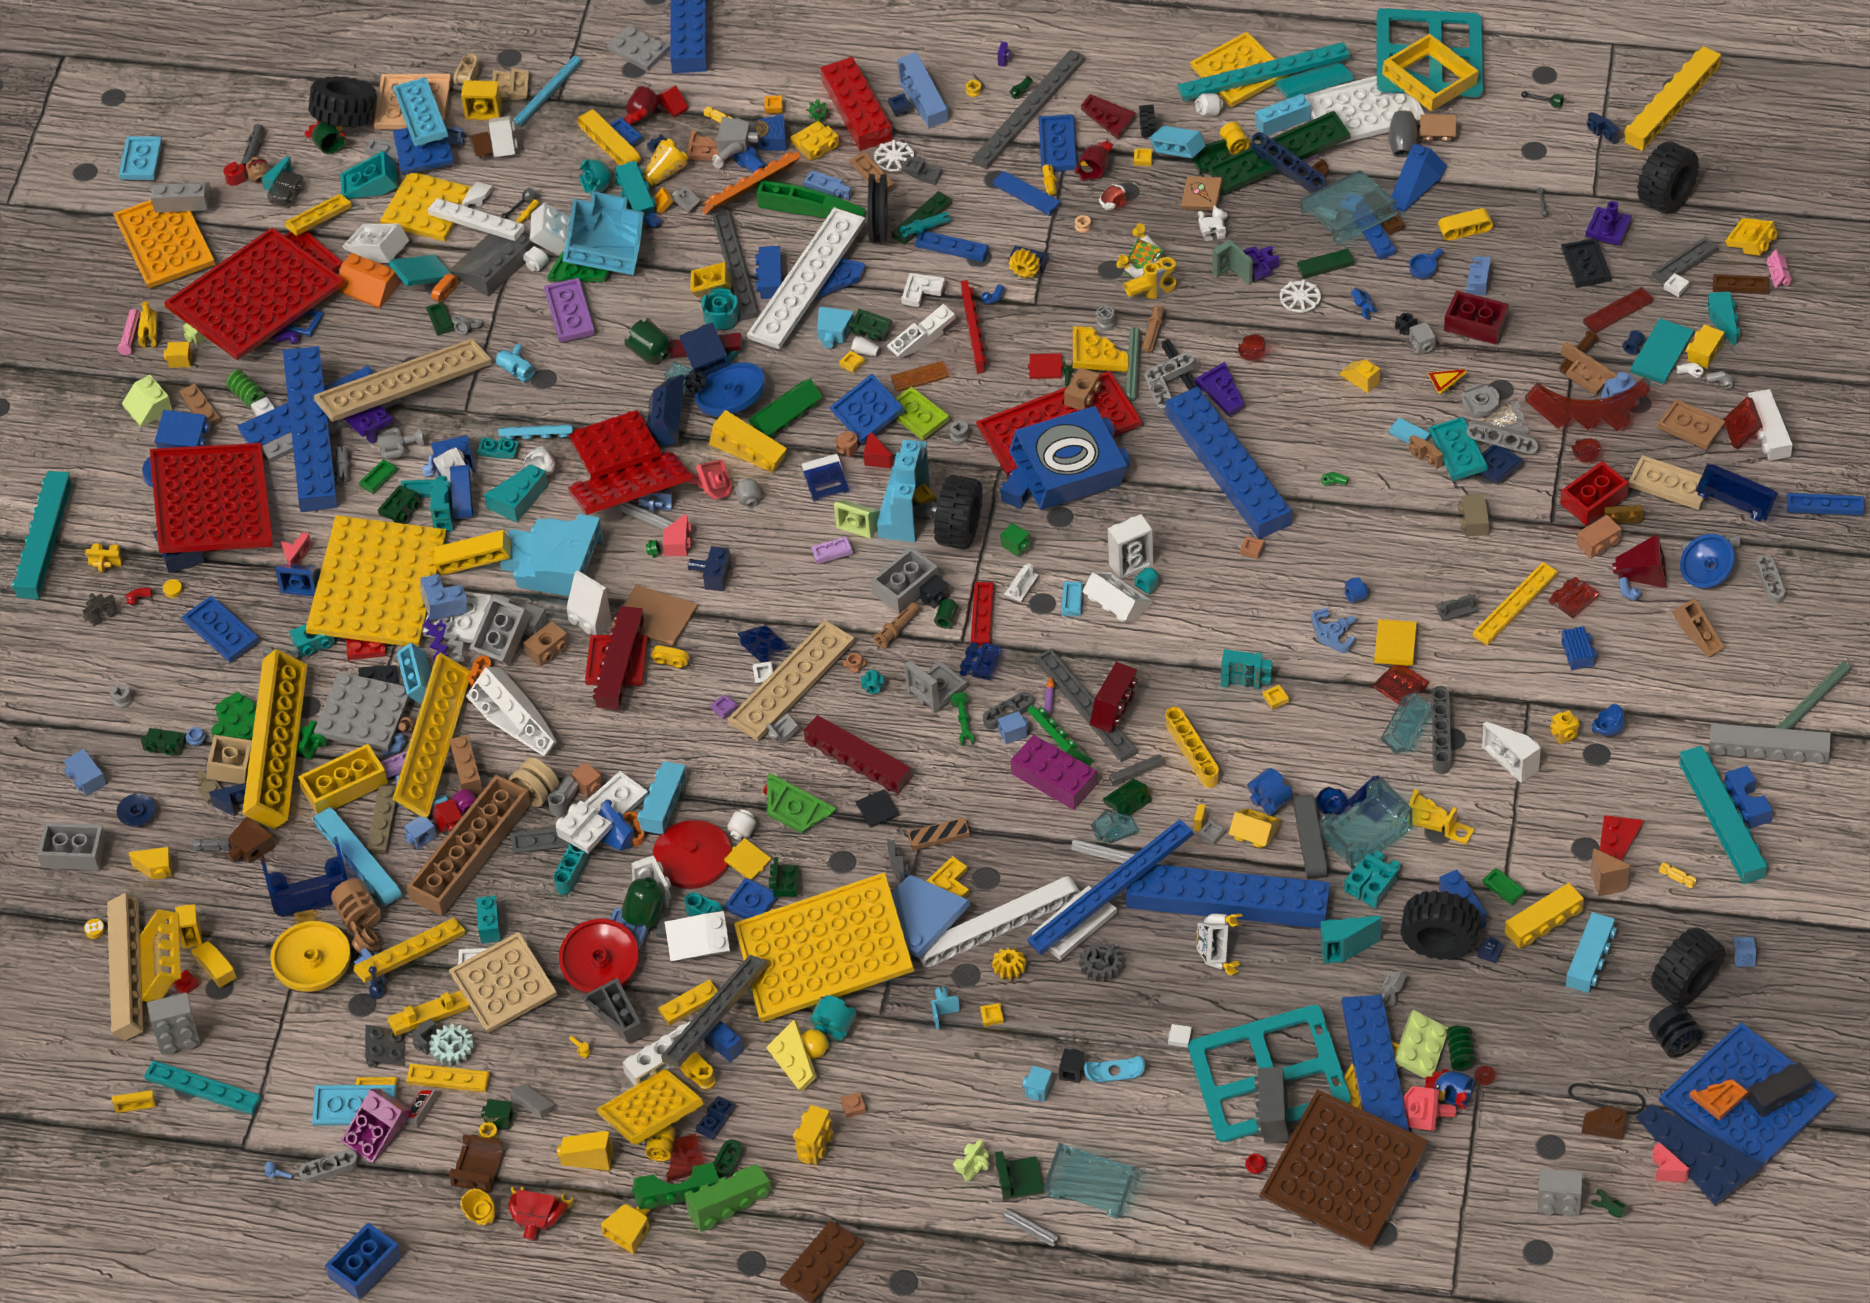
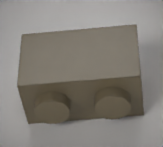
M1484 494L1461 496V503L1458 504V513L1463 517L1460 518L1461 530L1465 529L1466 537L1488 535L1489 519Z

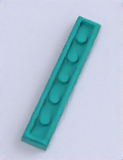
M154 1060L144 1075L147 1081L251 1115L254 1114L262 1100L259 1094Z

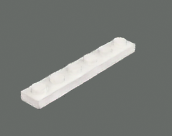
M438 198L428 208V213L431 216L516 241L525 230L524 225Z

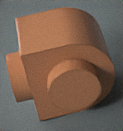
M851 431L841 433L835 439L837 451L850 458L858 450L857 435Z

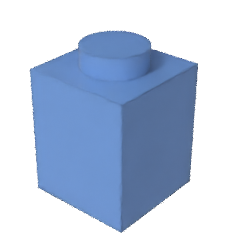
M1019 711L998 718V731L1005 744L1027 737L1029 724Z

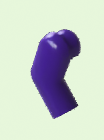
M283 331L273 335L275 344L288 339L291 344L299 342L296 331Z

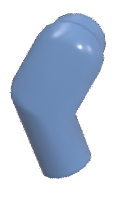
M1623 577L1619 579L1621 594L1630 600H1637L1641 595L1640 589L1637 588L1636 590V587L1631 589L1628 578Z
M402 733L395 734L389 751H382V755L388 756L399 753L406 743L404 735Z

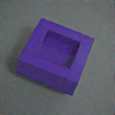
M1001 41L997 53L998 66L1005 67L1007 60H1010L1011 50L1008 48V42Z

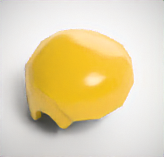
M810 1029L801 1035L804 1038V1046L810 1059L823 1057L826 1050L830 1049L827 1036L820 1030Z

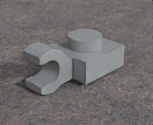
M1402 970L1388 973L1381 987L1383 1000L1388 999L1387 1007L1395 1005V992L1400 991L1404 985L1403 983L1407 975Z

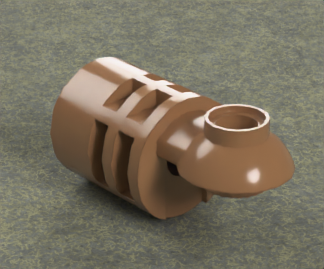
M357 878L346 880L334 889L331 894V900L342 921L345 923L347 930L354 933L353 947L359 953H361L360 950L366 948L369 952L378 951L380 949L379 940L371 928L380 920L381 911L363 880Z

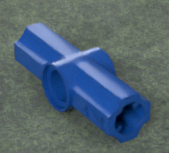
M751 145L748 146L746 152L732 154L737 164L742 168L746 167L752 174L760 168L764 169L767 167V164L757 156L755 149Z

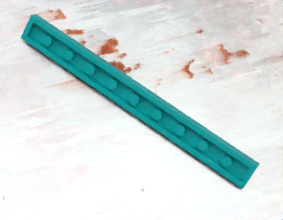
M1341 42L1177 84L1182 100L1186 101L1198 98L1201 94L1218 93L1350 59V53L1345 43Z

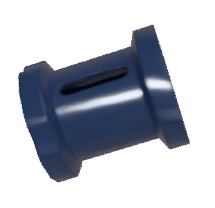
M1637 330L1631 331L1629 339L1622 345L1623 350L1631 355L1636 354L1639 345L1644 343L1645 336Z

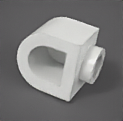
M535 246L523 256L528 269L536 272L540 271L549 261L547 255Z

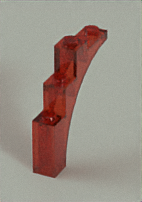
M1643 377L1634 386L1619 394L1595 400L1565 397L1537 382L1525 395V401L1557 429L1562 425L1566 426L1572 416L1587 430L1597 426L1601 417L1618 431L1620 428H1625L1630 422V412L1628 410L1631 411L1637 405V400L1641 396L1645 397L1649 393L1650 381Z

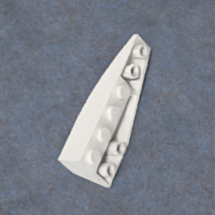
M485 667L466 697L489 722L539 754L547 756L555 745L556 740L540 713L500 667Z

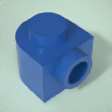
M1360 577L1351 578L1345 582L1344 594L1351 604L1367 598L1369 593L1368 587L1365 583H1362Z

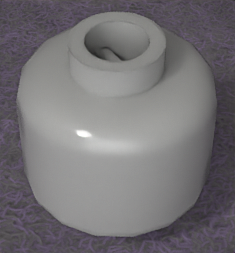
M751 478L741 479L735 487L738 501L742 505L752 507L761 499L762 494L757 481Z

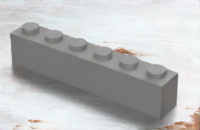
M1711 723L1709 754L1828 763L1831 733Z

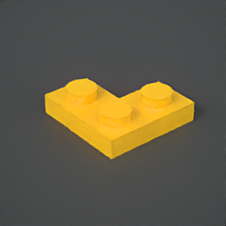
M953 856L926 881L963 898L969 895V889L958 882L968 871L967 866Z

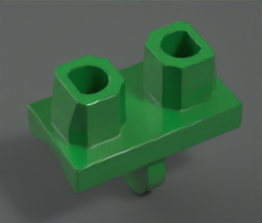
M310 721L309 726H302L300 730L302 741H298L296 753L303 754L307 760H312L316 749L324 747L327 743V739L323 735L314 734L317 725L316 721Z

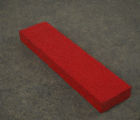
M975 582L971 646H990L994 582Z

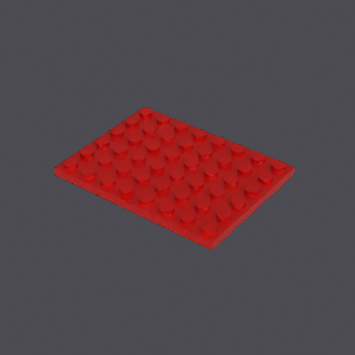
M272 227L170 297L164 304L167 309L238 361L344 286L345 279Z
M261 443L150 449L159 553L273 547Z

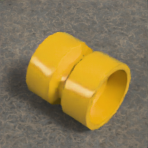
M1238 122L1227 123L1221 128L1220 137L1226 140L1227 148L1232 155L1249 148L1250 140L1244 134V130Z
M668 1125L661 1132L648 1137L645 1155L654 1161L662 1162L669 1160L673 1150L675 1129Z

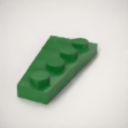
M1034 705L1027 709L1067 754L1088 766L1094 761L1068 736L1069 734L1064 729L1058 726L1059 723L1055 719L1048 716L1049 712L1041 706L1037 708Z

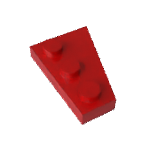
M1604 815L1599 851L1623 861L1638 831L1641 830L1644 820Z

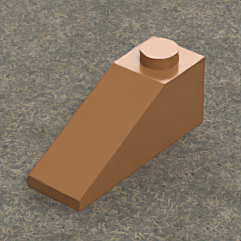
M1696 598L1672 611L1681 629L1707 657L1725 648Z

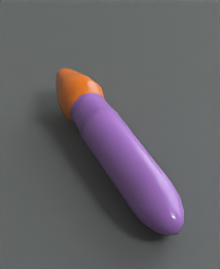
M1049 678L1046 684L1044 709L1049 712V717L1052 713L1055 688L1053 678Z

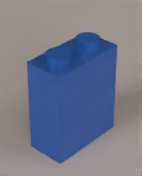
M163 410L154 442L157 448L206 446L205 438L207 433L210 432L211 424L206 415Z

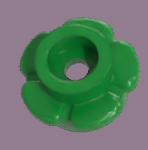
M649 540L648 544H646L647 554L652 555L653 558L661 554L658 540Z

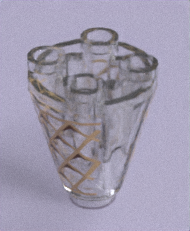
M1518 399L1508 402L1482 420L1485 423L1530 434L1527 424H1523L1525 423V418L1522 410H1520L1521 407ZM1490 431L1488 436L1495 439L1499 434L1496 431Z

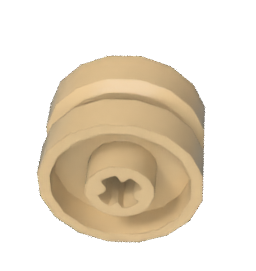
M532 757L527 758L521 764L520 769L516 770L509 778L510 782L528 790L530 805L534 807L542 806L547 800L548 795L559 786L555 773L545 763Z

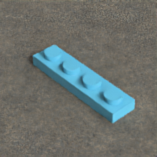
M574 424L500 427L498 431L499 436H504L507 439H515V436L522 435L523 439L533 438V435H540V438H549L551 434H559V437H569V433L574 431Z

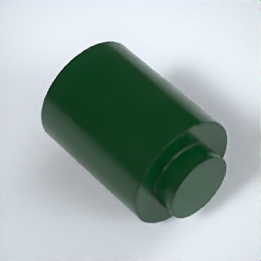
M943 599L940 602L934 623L940 628H951L959 608L958 604L953 599Z

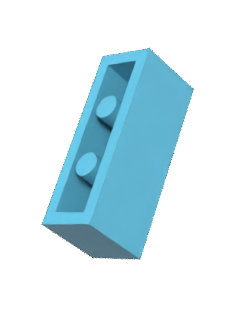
M1303 93L1255 111V127L1259 132L1267 136L1311 120V105Z
M1162 126L1150 137L1155 152L1193 158L1206 146L1200 131Z
M409 643L397 652L407 696L422 704L431 672L426 652L413 643Z

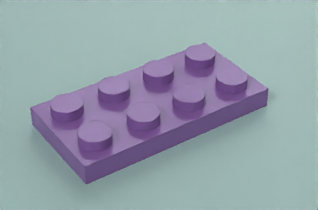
M579 278L544 286L559 343L595 334Z

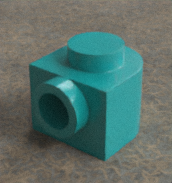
M1145 567L1134 578V585L1150 594L1159 586L1157 571L1153 568Z

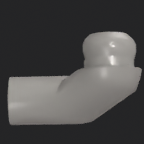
M1724 371L1706 374L1708 383L1719 381L1726 389L1733 387V378Z

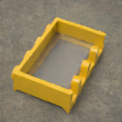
M157 909L140 934L142 1001L151 1002L163 999L175 980L181 979L179 917L176 912Z

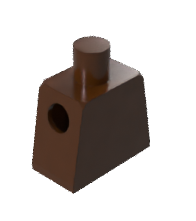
M246 817L229 836L228 840L231 850L226 856L232 863L236 862L240 857L246 862L252 863L276 847L273 836L251 818Z

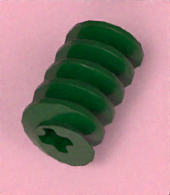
M1458 1025L1446 1029L1451 1067L1456 1071H1465L1476 1062L1475 1050L1473 1049L1474 1043L1472 1042V1029Z

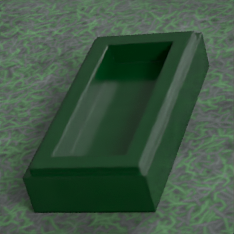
M443 302L426 307L437 336L454 331L453 324Z

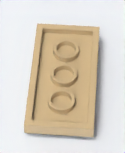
M1642 455L1628 482L1630 488L1699 510L1712 485L1713 478Z

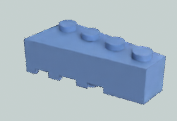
M915 52L899 58V83L928 128L948 122L949 108L946 103L944 104L918 53Z

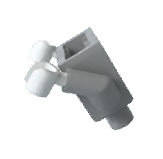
M722 117L717 137L719 156L714 155L712 157L714 161L712 165L719 169L724 164L723 160L727 159L730 155L746 152L749 142L759 143V132H751L750 123L739 117L734 119Z

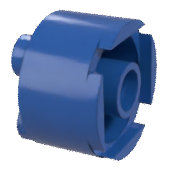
M1273 768L1264 770L1247 784L1252 794L1250 796L1252 803L1256 806L1260 805L1268 815H1272L1293 798V793L1289 784L1285 786L1282 782L1284 780L1283 776Z

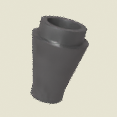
M930 501L913 506L914 517L935 519L937 502Z

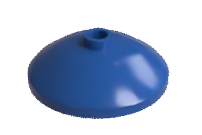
M1705 534L1697 537L1687 545L1681 556L1680 570L1682 576L1689 584L1697 588L1706 589L1719 585L1726 580L1733 570L1735 564L1734 548L1726 538L1717 534Z

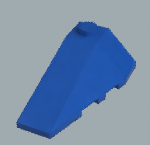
M1413 144L1389 201L1392 209L1406 212L1418 201V197L1424 192L1427 193L1434 183H1438L1441 180L1447 165L1431 148Z

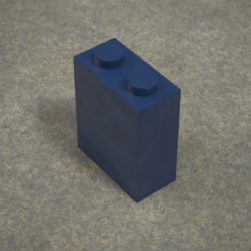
M713 322L679 336L695 373L701 370V374L705 376L731 365Z

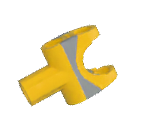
M1164 257L1145 264L1142 276L1124 282L1127 296L1133 297L1144 292L1147 298L1154 299L1174 290L1176 279L1173 276H1169V274L1176 269L1175 260L1170 257ZM1165 263H1171L1172 266L1167 267V266H1164L1163 264H1165ZM1167 281L1173 282V284L1169 286L1165 285L1164 283Z

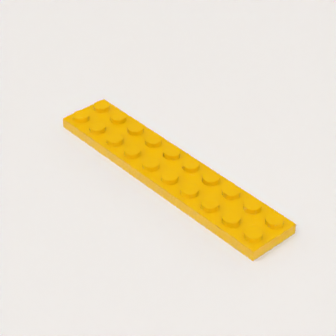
M442 653L436 656L393 796L394 801L421 817L429 816L449 750V739H452L469 683L470 670Z

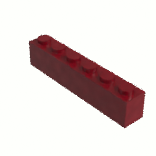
M620 606L619 613L615 614V627L611 628L610 631L611 641L606 645L607 655L606 658L602 659V672L598 673L597 676L598 686L593 690V700L596 701L597 708L620 709L645 621L643 608Z
M819 715L803 730L804 740L808 746L817 748L824 755L833 757L840 764L847 765L856 773L863 774L870 781L879 783L888 791L899 794L912 779L911 767Z

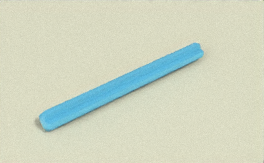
M576 55L573 56L514 118V123L522 126L581 64V58Z

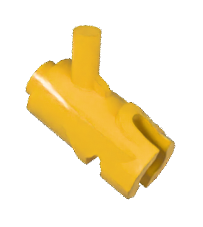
M148 301L142 302L143 311L140 314L138 343L141 347L146 348L145 336H148L149 329L151 346L155 347L158 333V313L150 308Z

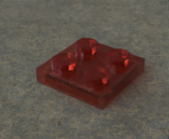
M1748 396L1723 419L1732 446L1736 449L1741 448L1763 427L1753 398Z

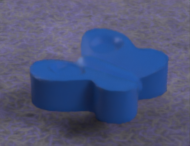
M652 212L648 216L643 214V222L649 224L648 227L661 226L663 220L658 218L656 214Z

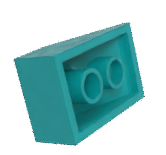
M383 150L340 173L341 195L347 199L383 195L397 188L396 162Z

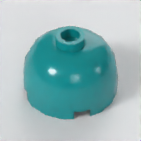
M586 159L582 161L580 170H583L582 175L579 176L584 191L586 193L590 192L589 195H592V191L601 193L606 190L612 178V171L607 164L599 159Z

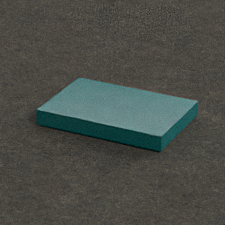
M435 254L393 259L389 263V266L406 286L437 283L447 273L452 274Z

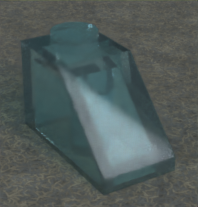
M1105 810L1091 824L1095 837L1099 841L1114 843L1139 832L1131 816Z

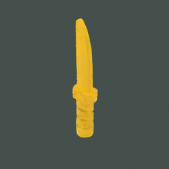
M534 199L527 209L520 213L515 222L522 224L525 220H528L532 211L539 205V202Z

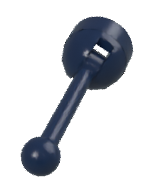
M371 966L369 973L372 974L373 983L369 987V994L373 999H381L385 995V987L381 982H377L375 974L377 969L375 966Z

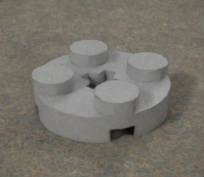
M1474 384L1467 387L1464 391L1462 406L1473 418L1488 416L1498 410L1499 394L1495 388L1491 386L1489 388L1484 387L1483 384Z

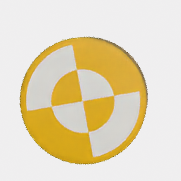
M91 919L85 923L84 931L88 938L97 939L104 934L105 927L101 920Z

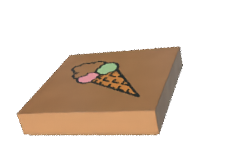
M1187 176L1181 208L1183 210L1213 211L1214 205L1218 206L1223 179L1219 177Z

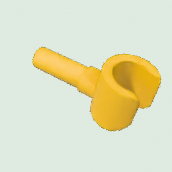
M570 1036L569 1039L578 1047L577 1054L582 1058H586L591 1052L588 1043H582L574 1036Z

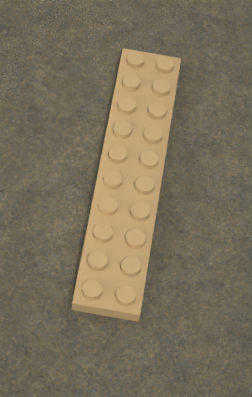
M471 338L315 394L314 401L330 420L334 422L491 365V358Z

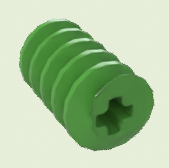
M241 369L232 372L227 379V388L248 407H251L252 403L263 399L265 396L261 387L252 381Z

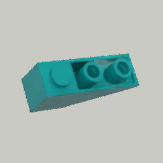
M1730 292L1708 293L1707 309L1709 319L1719 330L1724 332V336L1733 346L1736 345L1737 338H1740V328L1736 327L1738 317L1737 313L1733 311L1735 310V299H1731Z

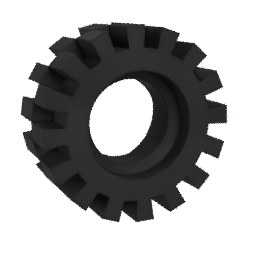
M1140 105L1141 136L1151 137L1156 132L1154 105Z

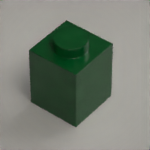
M488 1099L486 1106H483L481 1117L484 1118L485 1123L491 1122L499 1129L510 1130L514 1115L512 1102Z

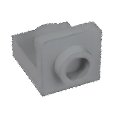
M686 185L681 190L678 188L671 195L673 197L671 205L677 203L687 213L701 201Z

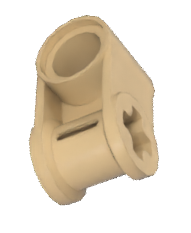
M474 54L463 56L458 69L454 73V84H463L464 80L475 81L480 71L477 56Z

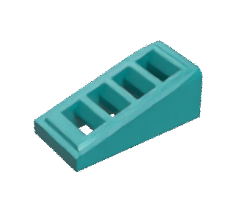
M286 156L262 177L265 190L276 193L293 170L289 156Z

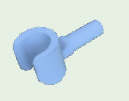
M429 455L428 465L422 466L424 477L434 475L433 455Z

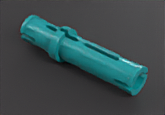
M946 211L923 220L917 219L911 224L901 226L900 232L905 231V233H902L903 237L915 233L920 234L924 230L949 223L951 217L945 218V216L949 215Z

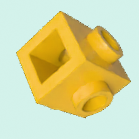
M1570 710L1559 712L1552 716L1550 730L1559 744L1578 737L1580 723Z

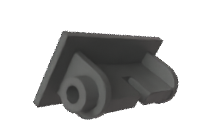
M1468 594L1467 596L1460 597L1458 600L1441 601V604L1436 605V609L1442 621L1477 612L1478 608L1475 604L1477 599L1475 594Z

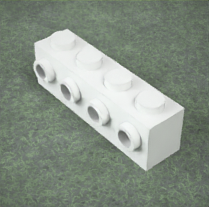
M1770 389L1748 393L1745 408L1747 412H1750L1751 424L1756 427V435L1758 440L1762 442L1763 453L1767 454L1769 461L1791 457L1792 442Z

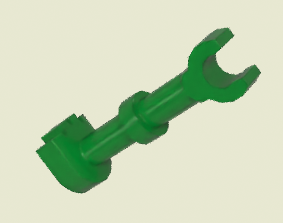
M964 692L952 693V696H950L951 705L953 707L958 706L959 710L958 722L961 724L962 731L959 737L960 745L964 746L963 741L965 739H969L971 745H974V736L970 733L968 725L970 718L966 711V704L969 702L968 694Z

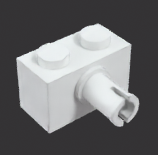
M510 116L489 119L494 157L515 154V149L518 148L517 139L513 138L512 132L515 131L514 121H510Z

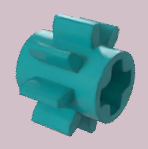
M876 670L867 671L865 676H861L862 689H866V692L870 694L878 693L880 688H884V675H880Z

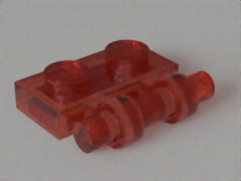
M1577 577L1567 580L1560 590H1555L1548 599L1552 605L1560 602L1558 608L1572 619L1592 603L1599 594L1597 590L1585 582L1578 586L1577 584L1580 581Z

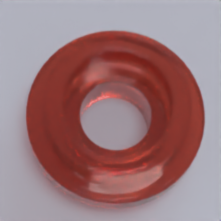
M1480 1066L1475 1071V1079L1480 1085H1489L1495 1079V1071L1489 1066Z

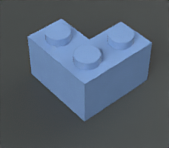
M439 574L420 578V593L430 620L467 613V597L462 584L443 588Z

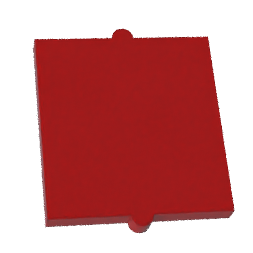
M1062 353L1030 354L1028 364L1029 379H1061L1063 368Z

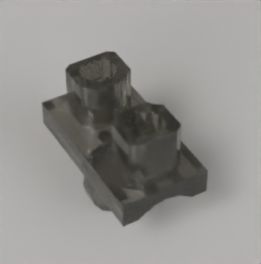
M93 593L89 594L90 600L85 602L87 608L82 610L84 620H89L93 626L102 622L100 613L105 611L108 617H113L117 614L115 598L112 594L106 598L102 594L97 597Z

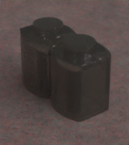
M283 170L268 192L269 203L290 208L292 204H295L297 195L305 188L303 176Z

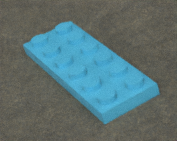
M426 77L393 86L414 146L424 145L428 142L448 137L446 127Z

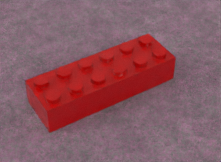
M850 57L820 67L821 81L859 151L892 141L891 125L854 58Z

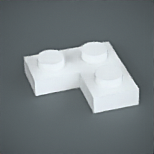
M909 273L901 304L919 307L923 294L941 296L945 285V278Z

